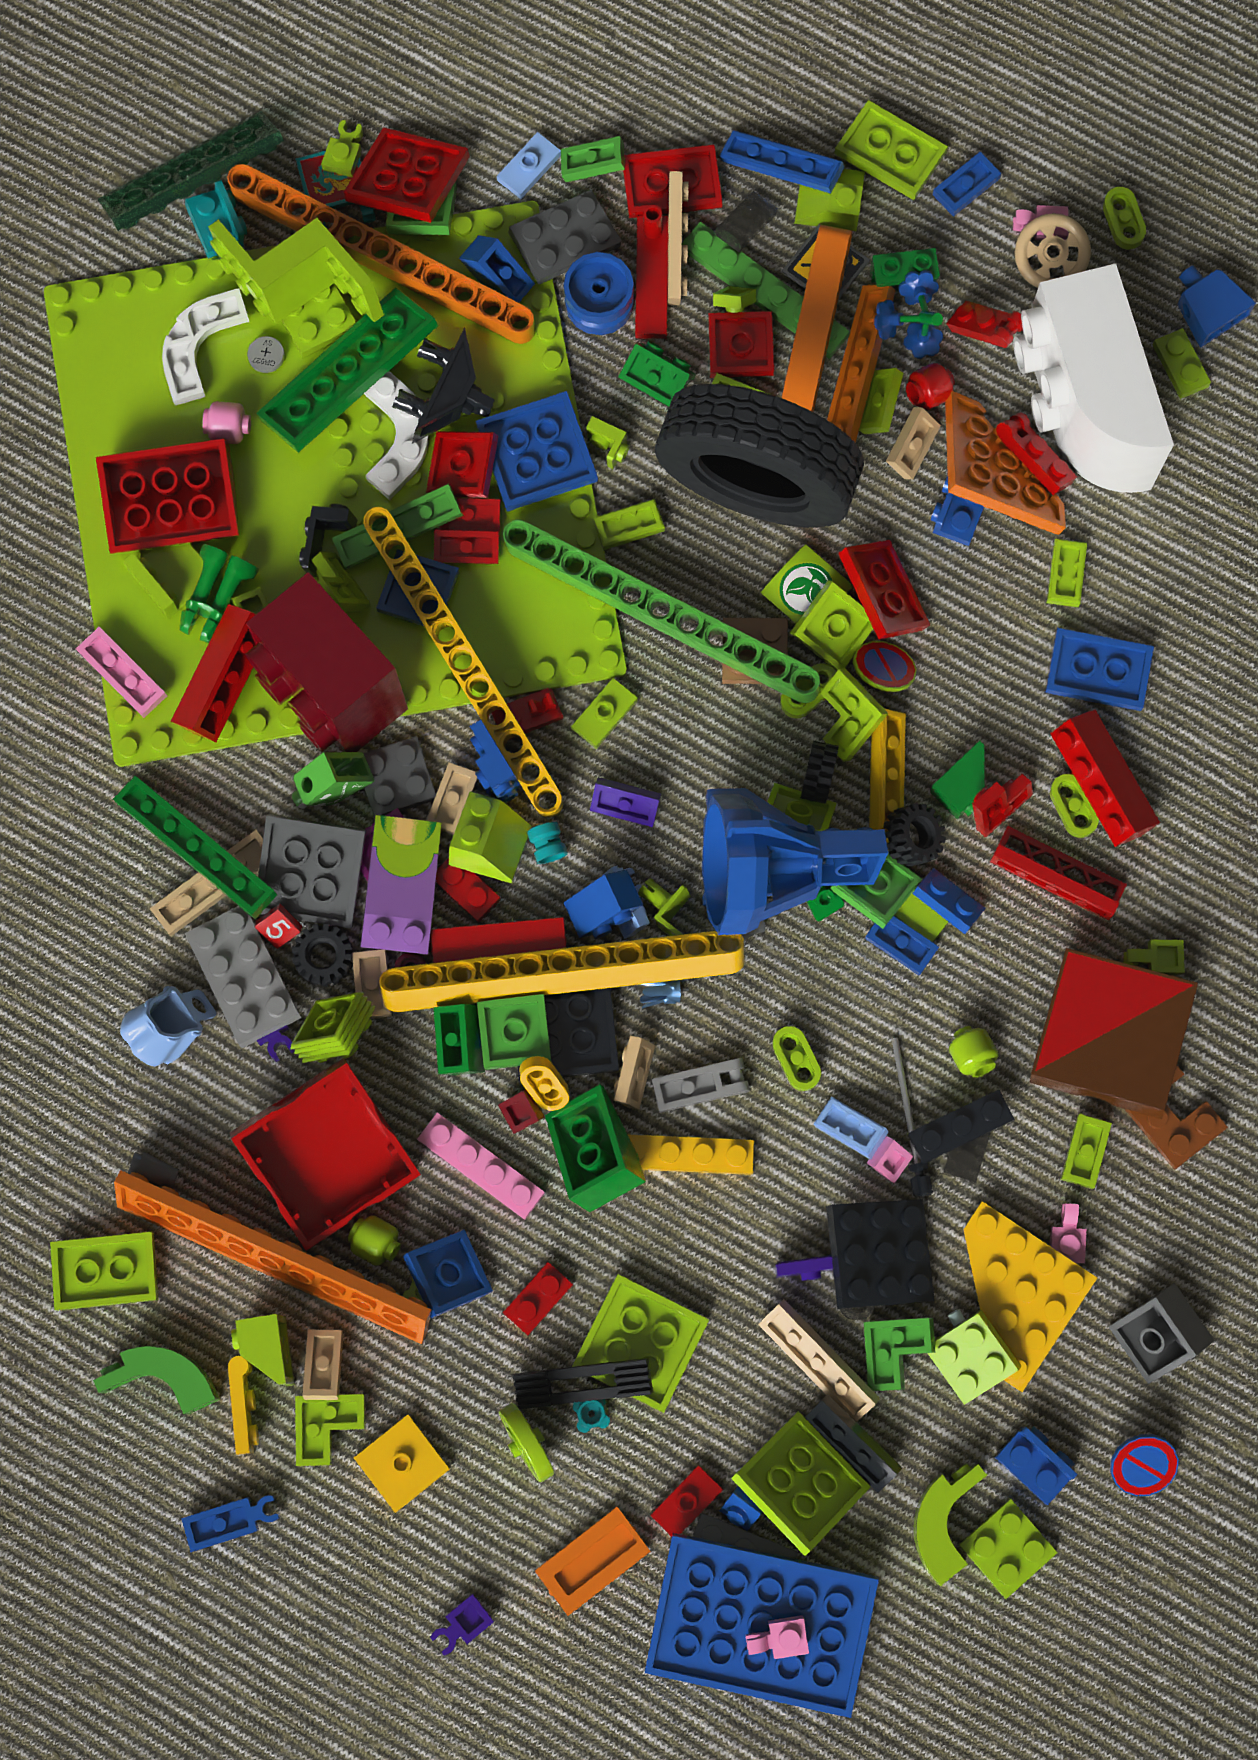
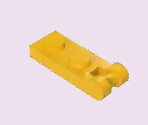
M235 1356L228 1363L236 1455L255 1453L254 1446L259 1445L257 1424L252 1425L251 1411L256 1410L254 1390H249L248 1376L253 1371V1365L242 1356Z

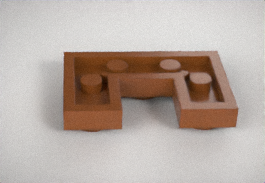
M1176 1066L1172 1084L1185 1075L1178 1066ZM1207 1101L1181 1121L1167 1104L1162 1119L1125 1109L1174 1170L1228 1128Z

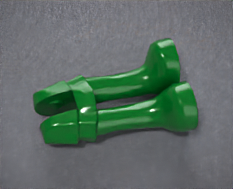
M203 544L199 554L203 560L202 572L190 600L186 601V610L181 612L180 631L189 635L200 615L207 618L200 641L209 643L237 587L242 580L254 579L259 568L232 555L212 605L206 604L220 570L227 563L229 554L216 547Z

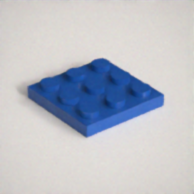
M567 391L476 421L478 432H494L498 435L492 471L507 512L598 482L597 473Z

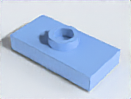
M537 132L497 175V181L519 199H522L560 158L561 150Z
M832 1096L814 1122L816 1128L870 1160L889 1132L884 1126Z

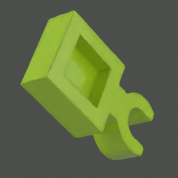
M342 120L338 125L340 138L330 137L321 165L323 171L353 177L362 152L361 145L358 142L363 137L362 125L358 123L355 131L348 133L346 132L348 128L346 120Z

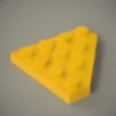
M982 1201L963 1229L980 1310L985 1314L1021 1365L1019 1371L1007 1377L1004 1381L1023 1393L1098 1278Z

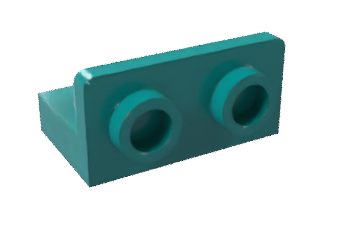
M222 180L215 182V190L185 199V206L208 259L218 256L210 244L213 237L208 227L218 219L243 247L247 227L243 217H237L234 210L236 203L233 193L230 189H225Z

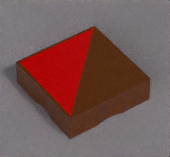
M1066 948L1032 1068L1030 1083L1076 1096L1099 1098L1116 1107L1162 1119L1198 983Z

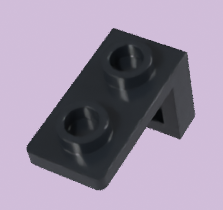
M330 504L329 507L312 506L311 515L306 518L305 534L307 538L305 547L301 548L299 561L303 570L306 573L309 572L313 577H317V568L311 559L322 550L325 530L348 531L357 527L358 520L347 506L341 504Z

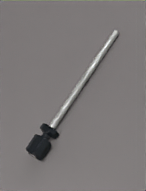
M893 1038L892 1045L909 1133L915 1130L899 1041L898 1038ZM910 1141L914 1164L908 1165V1171L915 1173V1176L910 1179L913 1196L920 1198L932 1195L933 1190L930 1176L923 1173L924 1170L928 1169V1163L922 1165Z

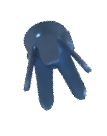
M680 980L643 984L654 987L643 989L644 996L640 998V1002L647 1004H644L642 1009L660 1003H680L681 991H689V988H680Z

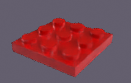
M383 127L344 190L345 201L431 223L470 158L469 150L466 147Z

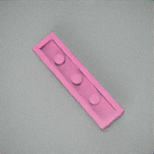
M438 1112L417 1138L419 1142L524 1220H526L545 1194L543 1190Z

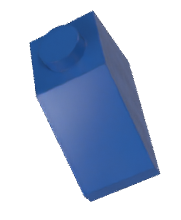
M478 235L459 257L460 261L477 281L518 303L535 284L498 238Z

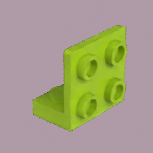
M190 543L153 548L139 560L132 553L123 560L129 573L168 619L186 606V601L190 600L203 568L202 558Z

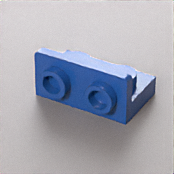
M947 475L942 492L947 494L943 504L937 502L930 520L936 522L933 533L969 546L984 506L949 493Z
M1023 1426L994 1458L1045 1505H1049L1064 1486L1078 1475L1072 1469L1075 1463L1062 1451L1059 1450L1055 1454L1045 1445L1049 1439L1036 1427L1033 1426L1029 1430L1026 1426Z

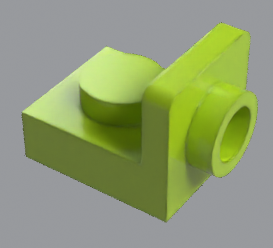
M592 416L586 427L587 438L600 449L606 450L610 448L607 455V467L614 469L618 461L621 463L624 461L629 451L630 445L627 444V432Z

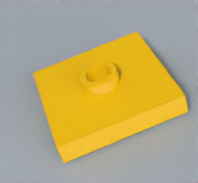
M409 1414L354 1457L355 1461L395 1513L450 1470L449 1466Z

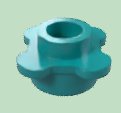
M605 1399L573 1403V1410L578 1416L577 1429L580 1432L587 1433L591 1428L595 1427L602 1429L608 1427L610 1418L605 1413ZM590 1410L595 1412L593 1417L588 1416Z

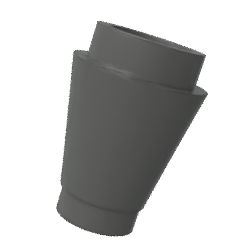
M135 1152L128 1174H131V1172L139 1173L155 1186H167L173 1189L179 1169L173 1168V1166L146 1152H143V1155Z

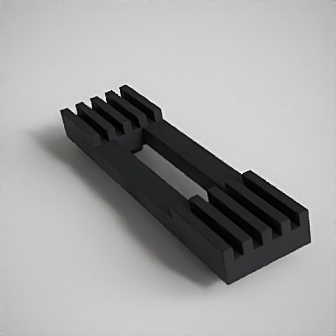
M648 1358L515 1373L513 1375L515 1381L513 1384L516 1388L515 1395H517L516 1402L518 1403L517 1407L519 1410L653 1393ZM613 1373L615 1375L616 1386L552 1393L550 1381Z

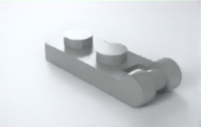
M743 1058L652 1079L659 1113L750 1092L749 1082L744 1080L742 1072L745 1069ZM729 1073L732 1084L722 1086L720 1074Z

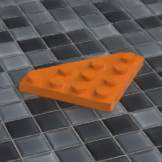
M952 391L945 401L948 492L1059 535L1066 528L1065 507L1062 500L1057 494L1051 497L1041 485V482L997 436L996 427L994 428L984 416L987 411L979 401Z

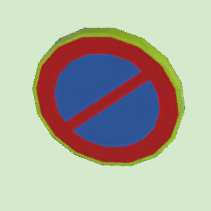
M871 641L862 644L854 655L853 664L856 673L864 682L874 688L886 692H898L907 689L915 680L917 669L913 659L906 651L894 644L884 641Z

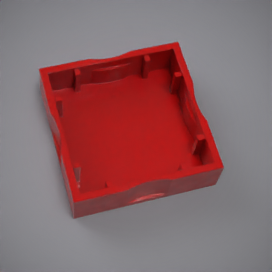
M344 1058L230 1132L231 1140L255 1176L266 1186L276 1201L280 1213L306 1251L345 1226L361 1210L381 1202L421 1175Z

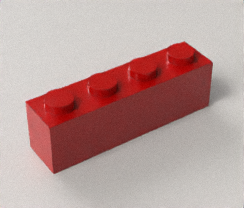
M231 604L227 605L171 722L215 743L217 742L253 669L245 653L256 644L246 622L256 614Z
M1096 710L1072 717L1050 733L1114 847L1139 838L1160 824L1158 817Z
M564 917L431 929L433 963L567 948Z

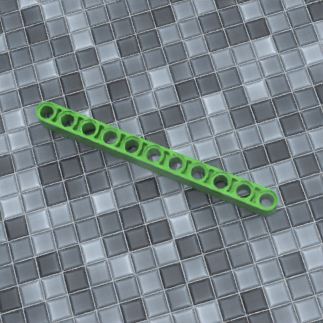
M513 520L505 526L503 538L509 553L518 559L798 702L810 703L817 698L820 691V677L812 667L525 521ZM516 534H525L527 536L526 540L521 544L511 542ZM545 548L555 550V554L550 558L539 556L540 552ZM574 562L584 565L583 569L577 573L567 570L569 565ZM601 577L612 579V583L607 587H598L596 585V581ZM630 591H636L641 594L640 598L635 602L626 601L624 596ZM658 606L669 608L667 615L662 617L655 616L652 612ZM687 620L698 623V627L693 631H684L681 625ZM715 635H722L727 641L722 646H714L710 643V639ZM749 649L755 652L756 656L750 661H744L739 658V653ZM773 664H779L784 667L785 671L779 676H773L768 673L767 669ZM801 679H808L813 682L814 686L808 691H803L796 684Z

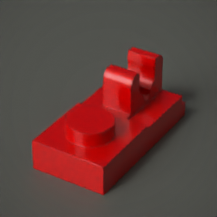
M547 688L507 703L524 734L564 719L552 688ZM502 710L492 712L496 725L504 722L506 718V713Z

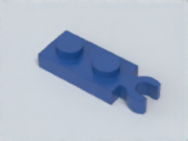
M264 1496L255 1506H252L250 1497L181 1518L190 1552L259 1531L258 1520L264 1522L278 1520L281 1517L280 1513L270 1516L264 1511L266 1503L276 1500L275 1496Z

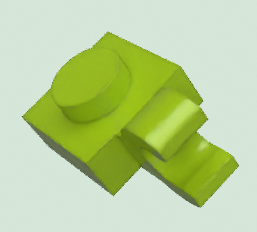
M1151 939L1148 941V949H1127V952L1123 953V961L1133 966L1148 965L1149 970L1167 975H1182L1185 973L1184 940Z

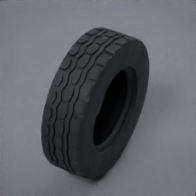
M724 384L691 385L684 389L682 388L674 394L654 449L658 462L663 469L696 494L725 508L756 519L806 528L831 526L846 517L864 467V458L857 444L844 431L825 418L774 395Z

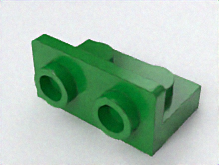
M936 248L872 255L870 266L871 283L876 282L877 287L899 285L905 281V276L909 272L916 271L920 273L924 270L930 271L933 274V279L938 280L940 274Z
M647 341L646 344L636 343L618 378L669 407L674 394L687 387L690 380H694L696 373L690 370L692 365L675 356L672 360L663 355L664 349L651 341Z

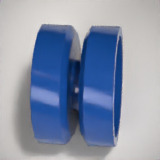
M601 252L583 255L573 262L566 272L564 280L565 307L568 317L573 324L588 334L605 335L617 331L627 323L633 312L634 282L631 271L626 264L612 254Z

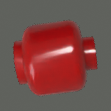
M939 363L928 364L910 374L906 384L907 397L914 406L922 407L924 410L937 407L945 403L951 392L954 391V376L950 370L945 369Z

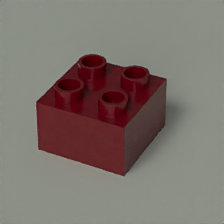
M309 572L246 622L256 645L245 653V656L258 672L255 674L256 679L278 705H282L293 696L288 701V704L300 719L297 724L320 752L323 753L333 743L342 752H357L408 710L396 668Z

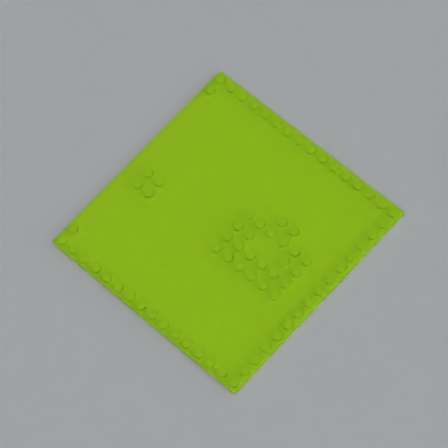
M536 201L453 214L450 235L387 234L386 226L373 228L475 281L477 279L460 261L459 257L478 235L498 238L535 283L519 302L529 308L534 316V337L524 344L514 343L359 263L357 264L373 281L379 301L396 287L435 318L438 327L426 337L428 340L447 349L455 348L465 327L476 376L474 384L482 389V393L495 399L489 416L567 391L580 426L553 279L538 285L508 233L510 226L540 213L539 205ZM352 236L346 242L354 244L359 242L361 238ZM275 246L247 250L246 252L255 261ZM380 250L376 252L374 256L378 258H383L389 252L385 250ZM219 256L53 284L44 288L94 631L100 627L167 694V697L143 718L101 676L113 758L119 767L302 735L304 733L297 724L300 719L288 704V701L293 696L282 705H278L256 679L255 674L258 672L254 667L216 743L171 722L209 644L200 641L207 618L199 615L189 635L180 631L181 612L186 610V606L168 619L129 573L123 560L132 553L139 560L153 548L110 554L96 457L210 441L208 434L203 433V413L205 409H209L211 404L216 401L240 403L244 407L245 414L251 415L250 434H244L239 444H229L234 473L239 536L190 543L198 554H200L203 544L216 547L229 554L227 563L220 570L217 576L218 580L214 583L206 604L212 605L232 555L259 568L254 579L241 581L232 598L262 586L268 602L271 603L304 576L306 572L300 565L299 556L301 548L305 547L306 544L305 521L311 515L312 506L329 507L330 504L347 506L357 518V526L363 524L364 516L371 508L383 507L391 511L427 494L426 488L436 432L428 437V450L421 467L391 500L367 481L365 475L388 453L394 444L396 428L389 416L364 394L299 453L259 419L256 413L332 344L303 358L282 320L276 324L269 315L263 317L253 303L255 298L251 294L244 295L241 290L249 322L219 330L209 335L202 342L196 359L197 369L206 397L175 406L163 368L162 352L164 340L177 322L176 318L186 308L207 297L239 288L235 281L237 277L233 273L228 275L219 264ZM407 264L402 268V270L405 272H411L416 268V266L413 264ZM435 278L429 284L439 286L444 280ZM338 289L355 321L358 322L364 315H361L354 307L351 295L348 292L343 294ZM463 292L457 298L459 300H468L472 294ZM491 306L485 310V312L490 315L496 314L500 311V309L495 306ZM520 320L512 326L517 329H523L528 323ZM259 337H273L281 343L284 349V361L273 372H259L249 363L247 356L248 348ZM422 340L389 372L406 385L415 396L427 400V398H431L443 373V367L417 357L419 348L423 345ZM462 413L460 419L438 431L478 432L476 421L486 417L471 413V415ZM492 471L488 498L456 497L501 499L499 564L445 563L459 568V574L447 607L501 696L507 698L535 693L547 688L557 689L623 677L627 672L615 608L509 553L503 538L504 528L509 522L522 520L606 562L605 552L594 523V517H597L592 484L507 512ZM435 529L408 541L415 555L434 560ZM325 530L321 552L336 553L340 558L332 538L346 531ZM516 534L511 542L521 544L526 540L527 536L525 534ZM398 545L390 549L389 557L394 559L397 549L405 551V548ZM545 548L540 552L539 556L550 558L555 554V550ZM381 554L347 569L371 604L362 612H344L396 668L408 706V710L399 717L471 704L424 626L377 612L376 607L390 571ZM574 562L569 565L567 570L577 573L583 569L584 565ZM318 575L317 577H313L316 581L320 579ZM609 577L599 578L596 581V585L598 587L609 586ZM451 627L443 628L439 632L438 639L443 642L450 641L455 635V630ZM469 655L459 656L455 661V667L458 669L468 668L471 665L472 657ZM484 682L476 683L472 688V695L475 697L485 696L489 690V685Z

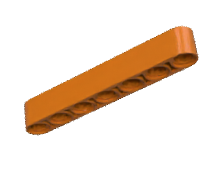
M820 225L782 393V399L812 412L815 409L852 239V230Z

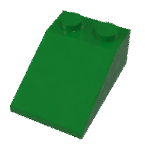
M601 1084L569 1101L563 1108L551 1111L545 1115L568 1198L588 1212H592L646 1182L638 1154L605 1088Z

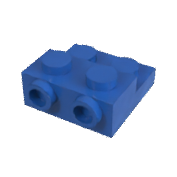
M479 720L470 726L475 735L469 738L480 755V758L475 760L480 768L479 771L475 772V775L489 796L495 793L499 800L507 803L518 795L517 791L522 786L482 720Z

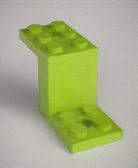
M318 218L312 220L255 261L219 219L208 226L213 237L210 244L219 255L218 262L228 275L233 273L237 277L235 281L244 295L251 294L255 298L253 303L263 317L269 315L276 324L334 283L343 294L348 292L351 295V301L361 315L366 313L373 322L384 316L373 281Z

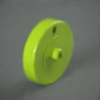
M514 1403L501 1408L499 1416L512 1441L508 1444V1447L515 1458L521 1456L538 1482L542 1483L552 1477L554 1469L541 1445L545 1438L538 1427L532 1429Z

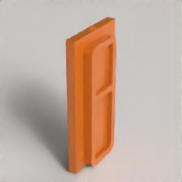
M617 1506L537 1568L535 1572L549 1590V1594L555 1598L566 1615L569 1616L651 1551L636 1532V1528L630 1524Z

